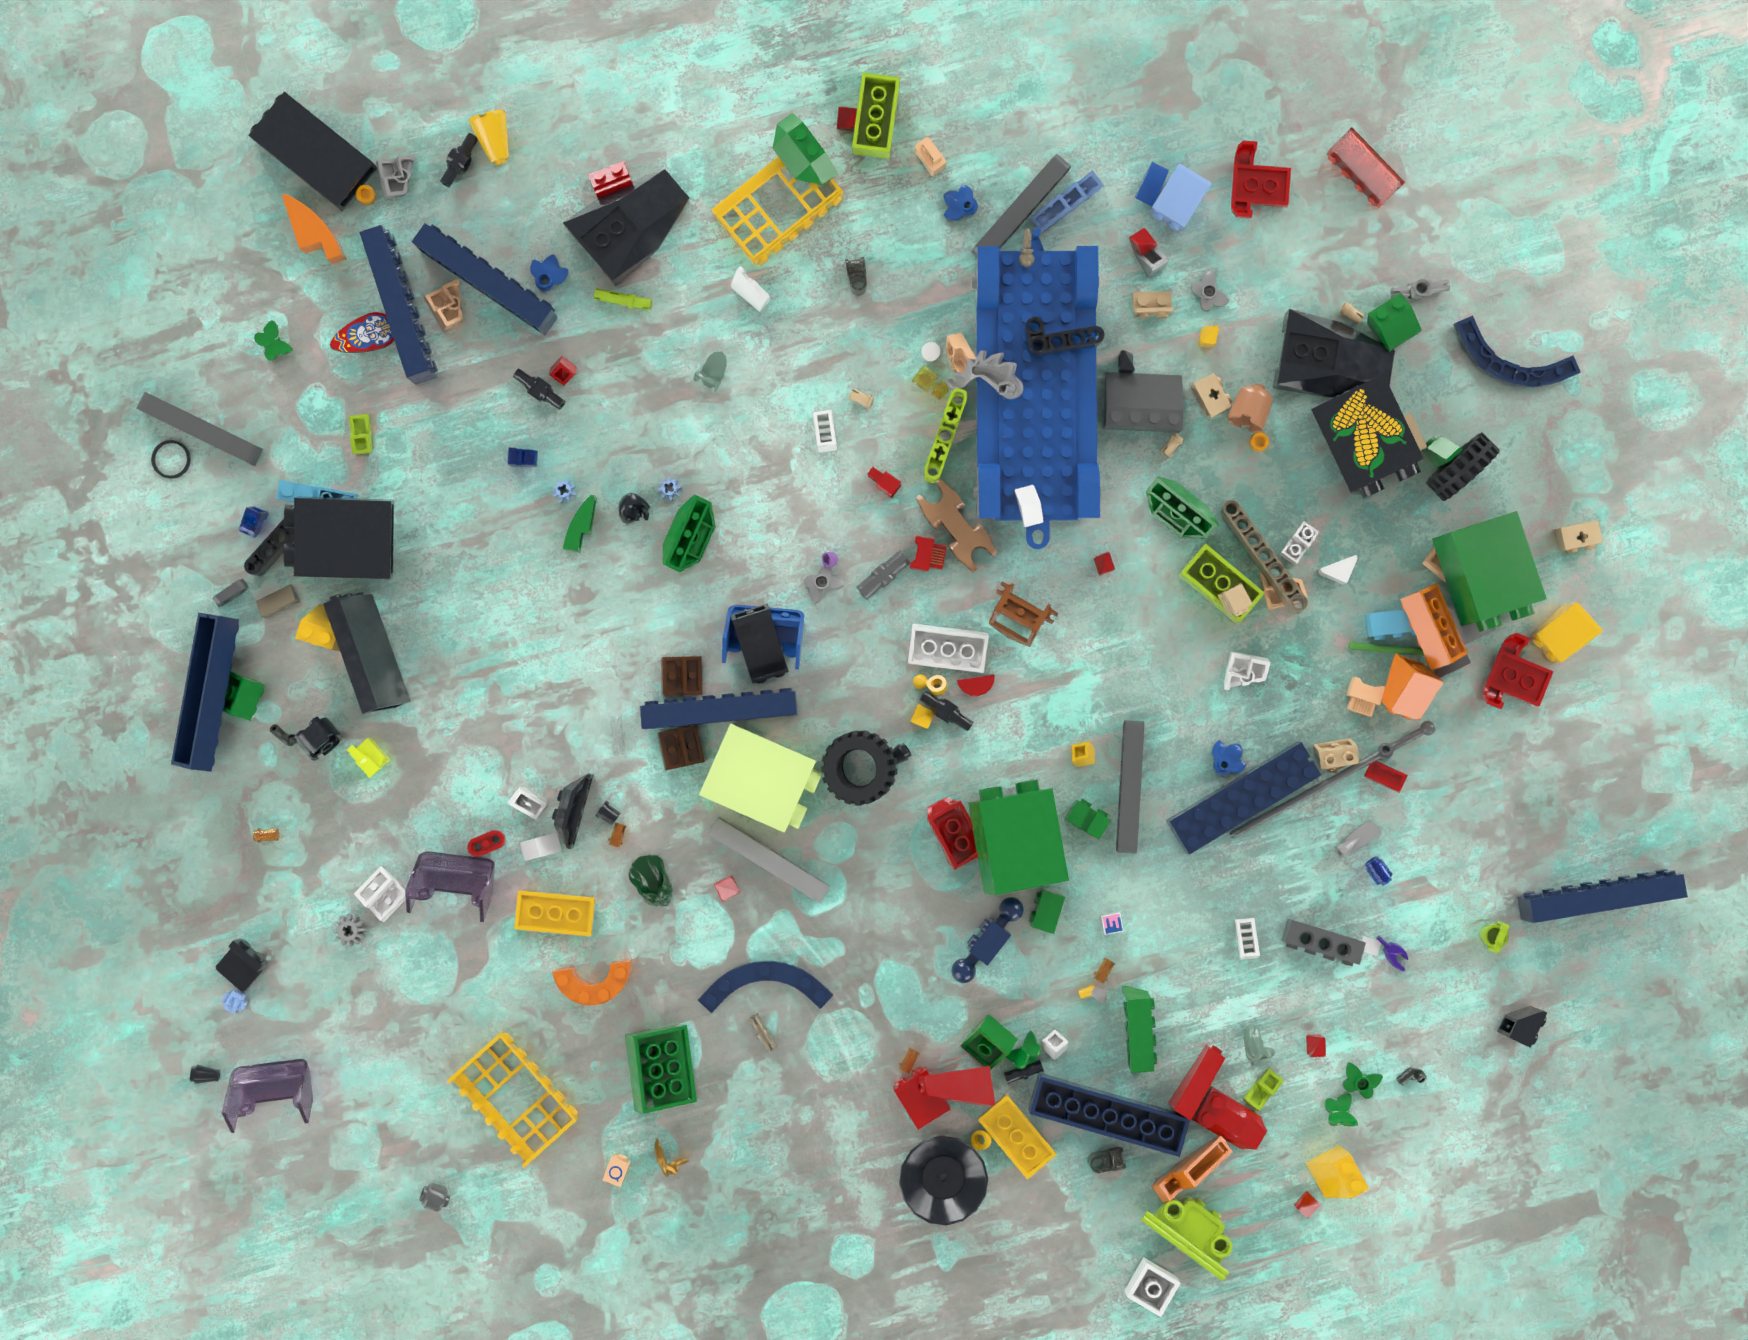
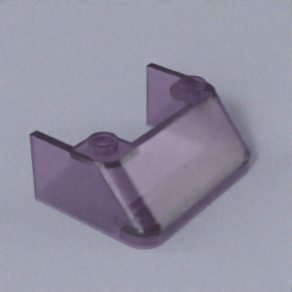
M430 851L421 853L416 860L405 889L407 913H411L415 900H428L434 895L435 891L472 895L471 902L474 906L479 907L480 922H484L491 902L495 873L494 862L487 858Z
M294 1059L240 1066L234 1069L230 1075L222 1109V1115L230 1132L235 1133L238 1117L250 1115L255 1110L256 1103L293 1099V1105L299 1109L304 1123H309L313 1094L310 1068L307 1061L304 1059Z

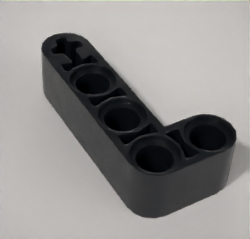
M1038 317L1029 318L1025 325L1027 348L1034 357L1097 347L1105 336L1104 330L1099 326L1045 334L1043 321ZM1035 323L1038 325L1039 330L1031 331L1029 325ZM1093 333H1095V336H1099L1097 340L1091 337ZM1078 336L1081 342L1074 344L1071 341V337ZM1058 339L1061 341V346L1054 347L1051 341ZM1038 342L1042 345V349L1037 351L1032 347V344Z
M283 519L245 561V571L255 576L264 575L284 553L285 543L292 544L294 542V528H285ZM280 534H284L285 539L282 543L278 542V537ZM271 548L272 554L266 557L265 551Z

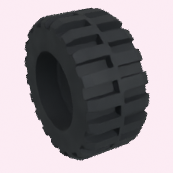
M865 730L852 731L832 741L831 745H828L825 750L826 755L822 757L824 765L821 766V773L824 772L823 782L829 786L827 790L830 793L833 792L836 799L844 800L845 804L861 806L882 798L883 795L889 792V788L894 785V777L898 772L895 766L898 763L897 757L894 758L893 748H889L888 742L885 739L879 738L878 734L869 733V731ZM853 750L866 751L875 762V777L867 785L857 786L845 776L843 762L845 756Z

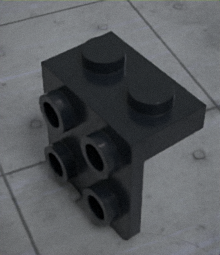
M240 938L231 942L228 946L230 950L216 965V970L243 992L250 987L269 965V962L265 960L261 953L251 948V945L246 940Z

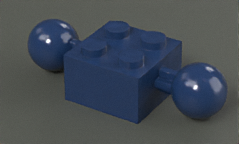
M1008 897L1002 900L999 905L1000 915L996 920L991 917L989 920L984 919L979 926V933L977 935L973 934L967 941V949L970 954L967 958L955 961L951 968L952 976L957 982L968 983L972 981L976 975L975 965L980 960L988 966L1010 938L1011 934L1005 929V926L1008 922H1015L1022 917L1024 908L1019 899Z

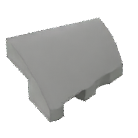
M415 154L376 161L384 200L406 195Z

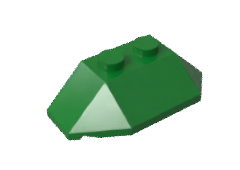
M791 113L777 123L773 150L795 180L823 186L838 175L828 155L802 120Z
M1158 476L1146 490L1151 514L1181 538L1207 539L1219 524L1209 507L1176 481Z
M694 494L678 509L662 544L663 565L677 572H682L684 569L700 562L716 527L710 501Z

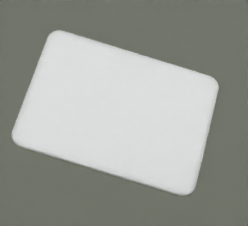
M1363 936L1362 941L1366 942L1364 952L1377 956L1381 943L1378 940Z

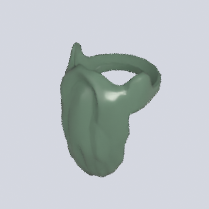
M722 351L712 353L703 365L702 371L695 372L693 380H702L705 386L709 388L715 387L714 392H716L727 366V359Z
M1249 1024L1244 1033V1046L1246 1057L1253 1066L1255 1061L1272 1058L1275 1055V1051L1272 1048L1263 1046L1260 1030L1256 1025Z

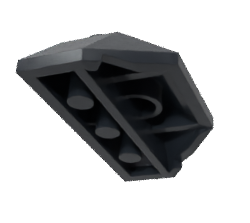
M586 774L559 791L557 801L560 802L558 809L555 808L552 820H554L553 825L567 849L574 848L594 774Z

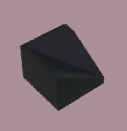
M1121 350L1118 354V372L1133 373L1135 370L1133 354Z

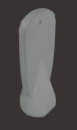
M1365 822L1351 832L1343 843L1335 846V849L1342 858H1345L1350 852L1369 843L1381 831L1374 823Z

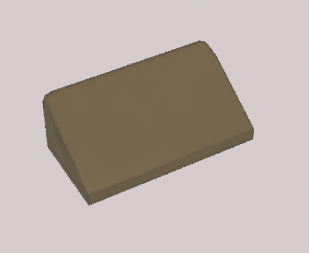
M290 584L256 602L261 618H267L300 601Z

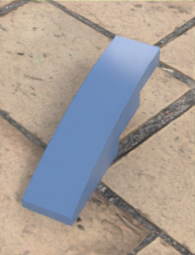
M1092 170L1062 194H1058L1030 219L1043 233L1103 188L1104 184Z

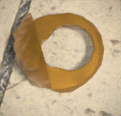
M658 1138L656 1139L655 1157L665 1177H669V1173L676 1175L678 1166L687 1163L689 1160L682 1158L667 1164Z

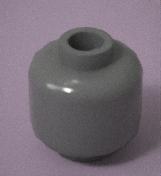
M430 1183L428 1186H424L419 1201L422 1202L424 1208L438 1212L442 1207H447L450 1196L447 1195L448 1190L446 1187Z

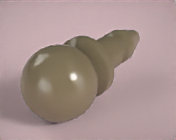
M1026 229L1023 236L1024 249H1020L1022 254L1019 257V262L1023 267H1030L1034 263V255L1032 254L1034 249H1030L1031 234L1030 230Z

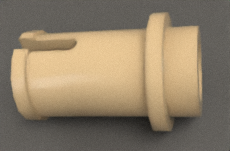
M1345 302L1339 310L1342 316L1345 315L1357 325L1365 316V314L1354 308L1351 302Z
M854 388L849 395L850 401L852 400L863 405L865 409L867 407L871 408L874 398L871 397V394H864Z
M1176 433L1169 436L1170 439L1160 450L1168 458L1171 457L1179 445L1183 444V438Z

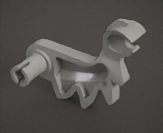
M984 350L980 351L975 360H967L963 373L952 374L956 377V382L953 379H946V384L951 391L956 388L965 389L972 380L981 377L995 388L1000 395L1008 399H1016L1023 392L1022 382L1014 375L1017 364L1013 362L1001 363L1004 353L993 354L986 359L987 352Z

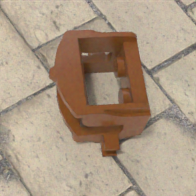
M1001 582L1000 585L1004 587V590H996V593L1001 598L995 606L989 620V625L1008 639L1030 647L1040 627L1045 621L1053 624L1054 620L1050 616L1054 615L1057 617L1058 612L1054 611L1049 603L1044 611L1012 594L1015 584L1008 585L1005 582ZM1001 613L1031 630L1029 638L1027 639L996 621L998 615Z

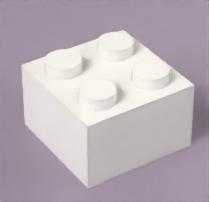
M1143 1257L1124 1291L1129 1299L1162 1317L1178 1289L1180 1281L1177 1276Z

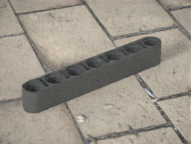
M1056 154L981 238L971 252L977 257L978 246H999L1000 250L1066 175L1071 165Z
M144 392L136 408L253 466L256 465L263 451L262 448L147 392Z
M1124 720L1116 837V852L1137 853L1144 721Z

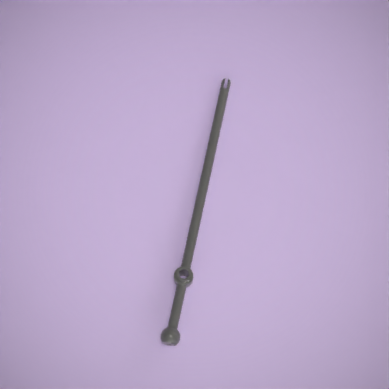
M1424 721L1419 729L1394 743L1381 744L1377 752L1359 761L1358 764L1344 769L1231 831L1230 835L1240 831L1231 838L1242 835L1380 758L1390 759L1393 752L1422 735H1432L1436 730L1434 724L1431 721Z

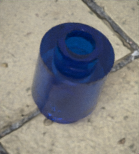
M1378 856L1371 858L1365 863L1366 871L1377 885L1381 884L1384 886L1392 880L1391 876L1393 873Z

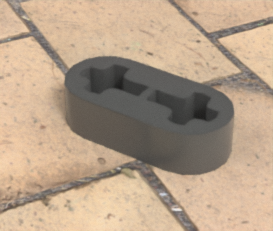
M240 579L215 595L213 600L218 607H222L248 590L249 586L244 579Z

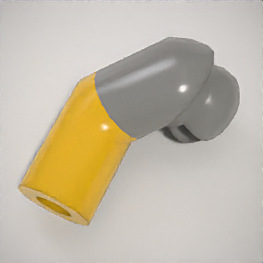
M1095 985L1078 990L1081 1000L1091 996L1098 1003H1104L1107 999L1106 992Z

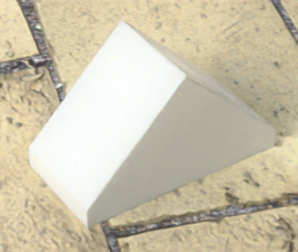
M1034 485L1015 489L1024 528L1043 523L1041 503Z
M1357 555L1316 570L1317 574L1342 585L1346 584L1358 559Z
M519 787L508 802L509 805L535 820L547 806L543 800L525 787Z
M558 833L520 842L524 861L562 851Z

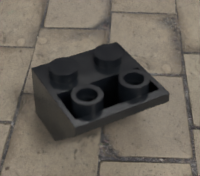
M1528 1006L1505 1014L1497 1032L1531 1048L1538 1039L1540 1027H1543L1546 1023L1547 1012L1533 1006Z

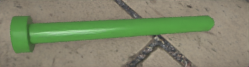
M1350 642L1348 648L1351 650L1425 656L1422 648L1358 642Z

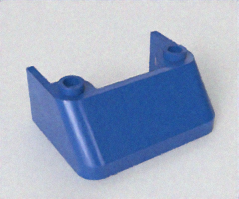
M732 605L728 608L722 638V663H726L728 651L733 653L741 651L731 615L757 606ZM770 608L781 647H783L782 652L787 657H796L795 669L799 670L805 615L799 610Z

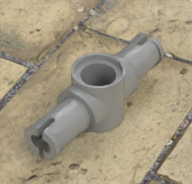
M1420 279L1415 283L1407 284V286L1393 287L1390 289V294H1393L1391 298L1401 293L1404 298L1420 300L1437 292L1450 291V285H1447L1450 282L1449 279L1434 282ZM1417 286H1421L1424 290V293H1419L1417 291Z

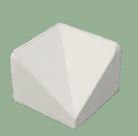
M1053 1030L1042 1040L1041 1048L1052 1059L1056 1060L1068 1049L1069 1041L1056 1030Z

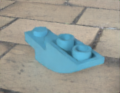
M279 480L276 499L294 502V498L298 496L357 498L358 494Z

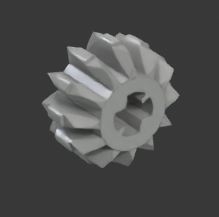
M349 913L346 917L341 916L340 922H335V926L338 929H334L333 933L339 934L335 940L342 939L341 945L348 943V946L352 947L354 943L357 945L361 943L360 938L364 939L366 937L362 932L367 931L368 928L362 927L365 920L359 921V915L353 917ZM351 926V931H353V933L349 934L350 930L347 929V927Z

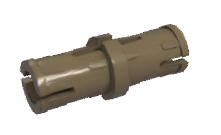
M757 1013L754 1015L757 1023L753 1017H750L748 1021L756 1032V1038L760 1039L766 1052L769 1053L771 1048L768 1043H770L773 1050L778 1046L769 1034V1028L765 1027Z

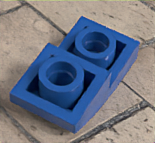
M1151 162L1135 198L1153 206L1169 170Z

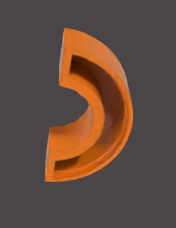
M632 959L610 963L606 979L598 983H590L583 980L577 974L575 966L557 968L552 971L558 989L571 1001L582 1005H599L613 999L625 987L631 975Z

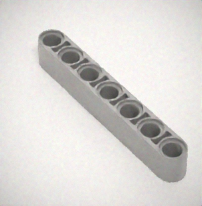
M720 817L716 819L708 832L716 840L819 903L822 902L831 887Z

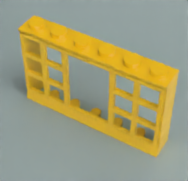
M776 157L712 208L711 211L755 267L758 265L762 266L769 260L768 257L771 254L780 252L786 242L794 241L799 236L798 233L801 230L809 229L816 218L824 217L830 207H835L843 201L844 191L833 178L828 181V184L834 192L827 198L817 188L820 185L808 183L811 187L800 195L792 186L797 180L795 178L790 181L787 180L781 172L786 166L779 157ZM776 174L780 176L808 211L807 214L783 233H781L751 196L753 192ZM812 191H815L822 202L811 209L804 201V198ZM748 197L756 208L744 216L737 205ZM734 209L741 217V220L730 227L723 219V216ZM757 212H760L767 222L756 230L748 219ZM745 223L753 234L742 242L734 231ZM771 226L778 234V237L767 244L760 236V233ZM757 237L764 248L753 256L745 245Z
M502 1031L452 1075L447 1082L451 1083L454 1081L460 1088V1095L463 1097L466 1095L473 1102L472 1108L475 1111L479 1109L486 1117L485 1123L488 1126L492 1124L499 1132L497 1134L499 1139H505L512 1146L510 1151L514 1155L516 1153L519 1154L524 1160L522 1166L525 1168L575 1123L579 1116L577 1115L578 1111L576 1108L566 1103L565 1096L551 1086L553 1084L547 1076H542L538 1065L533 1061L530 1062L526 1057V1052L513 1043V1037L509 1033ZM501 1038L510 1049L499 1058L490 1047ZM486 1050L496 1060L487 1070L477 1061ZM512 1052L522 1062L513 1071L503 1062ZM472 1063L482 1072L473 1082L463 1072ZM498 1064L508 1074L499 1084L489 1074ZM525 1065L547 1092L510 1125L487 1099ZM484 1077L494 1086L485 1096L475 1086ZM549 1095L559 1104L550 1114L540 1104ZM536 1106L546 1116L537 1126L526 1116ZM563 1108L572 1119L561 1128L553 1119V1116ZM522 1119L532 1128L524 1138H521L513 1129ZM548 1120L558 1130L549 1140L539 1131V1128ZM534 1133L544 1142L535 1152L525 1142Z

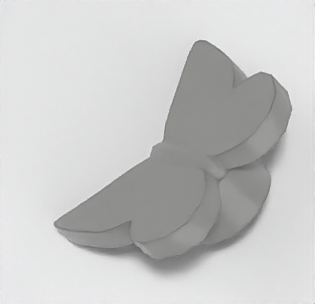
M1209 271L1202 277L1201 282H1195L1191 287L1192 292L1201 297L1200 305L1204 311H1209L1213 305L1219 307L1229 302L1228 297L1217 290L1213 271Z
M823 566L817 576L810 575L804 579L805 586L811 588L809 594L814 604L820 601L824 592L828 589H838L844 586V582L838 576L832 575L831 567Z

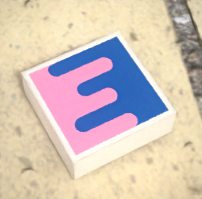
M1120 912L1101 915L1104 935L1124 931Z

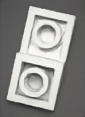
M1303 521L1279 555L1293 565H1296L1307 548L1311 546L1319 531Z

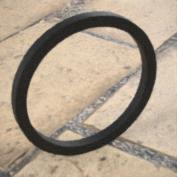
M167 440L158 444L153 450L151 457L154 470L160 476L169 479L182 476L188 470L191 461L190 453L186 446L175 440ZM165 444H178L186 452V465L176 475H165L156 466V453Z

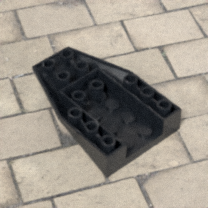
M666 169L633 181V185L595 200L563 222L569 233L582 245L615 286L659 250L690 199Z
M1292 309L1285 313L1282 327L1284 338L1279 367L1275 370L1274 389L1330 398L1337 397L1384 374L1390 386L1395 350L1389 352L1382 343L1342 322Z

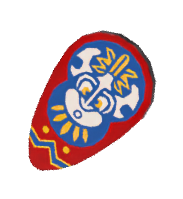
M372 312L350 322L334 335L330 341V348L343 353H362L388 347L393 343L394 338L386 314Z

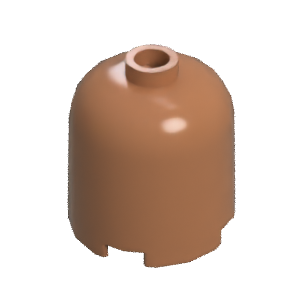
M1257 383L1242 387L1237 393L1228 413V421L1238 428H1241V425L1250 427L1248 430L1250 432H1262L1273 403L1271 394L1265 390L1263 385Z

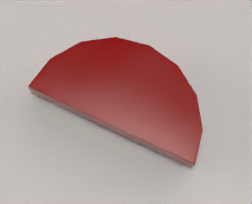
M995 675L957 680V683L964 693L970 696H980L986 694L992 688Z

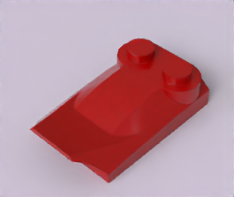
M945 797L928 806L927 820L946 855L947 863L952 866L953 870L978 858L972 822L961 800L956 801Z
M1210 1086L1192 1118L1193 1121L1218 1136H1222L1224 1140L1241 1150H1256L1267 1133L1260 1115L1213 1086Z

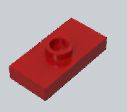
M1375 761L1369 764L1364 777L1400 793L1408 775Z

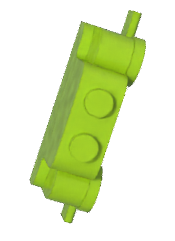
M1185 1197L1181 1202L1173 1198L1169 1202H1163L1154 1214L1148 1210L1141 1218L1142 1222L1221 1281L1225 1280L1229 1271L1221 1266L1220 1263L1224 1257L1231 1253L1232 1243L1223 1234L1225 1227L1220 1220L1222 1216L1214 1209L1209 1211L1205 1208L1206 1204L1198 1197L1196 1199Z

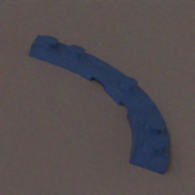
M1473 315L1453 324L1470 358L1484 372L1504 383L1520 387H1543L1561 382L1581 373L1574 355L1547 366L1520 367V365L1503 360L1495 354L1484 340Z
M755 961L726 972L704 992L698 1001L712 1014L732 992L744 985L758 981H776L788 984L801 991L820 1009L834 994L804 969L779 961Z

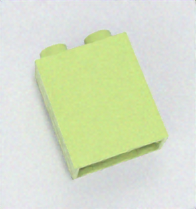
M730 723L699 795L785 833L789 825L797 829L799 828L807 810V807L798 804L804 789L812 793L815 792L823 773L814 768L817 760Z

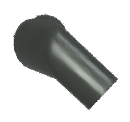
M277 724L270 727V732L286 746H293V744L297 743L295 734L288 735Z
M1407 1068L1396 1080L1403 1086L1409 1080L1424 1083L1427 1076L1421 1069Z

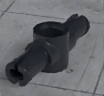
M468 133L461 146H458L457 149L453 148L447 156L446 163L448 168L440 179V182L446 187L450 188L456 176L461 172H466L471 164V151L478 141L477 137L472 133Z
M520 368L513 374V378L523 384L527 389V393L538 401L548 402L558 410H561L565 405L566 401L555 394L551 388L552 386L540 377H531Z
M924 691L919 699L933 709L934 715L948 724L949 722L955 723L968 731L974 723L960 713L958 706L945 698L944 700L942 698L938 699L929 692Z

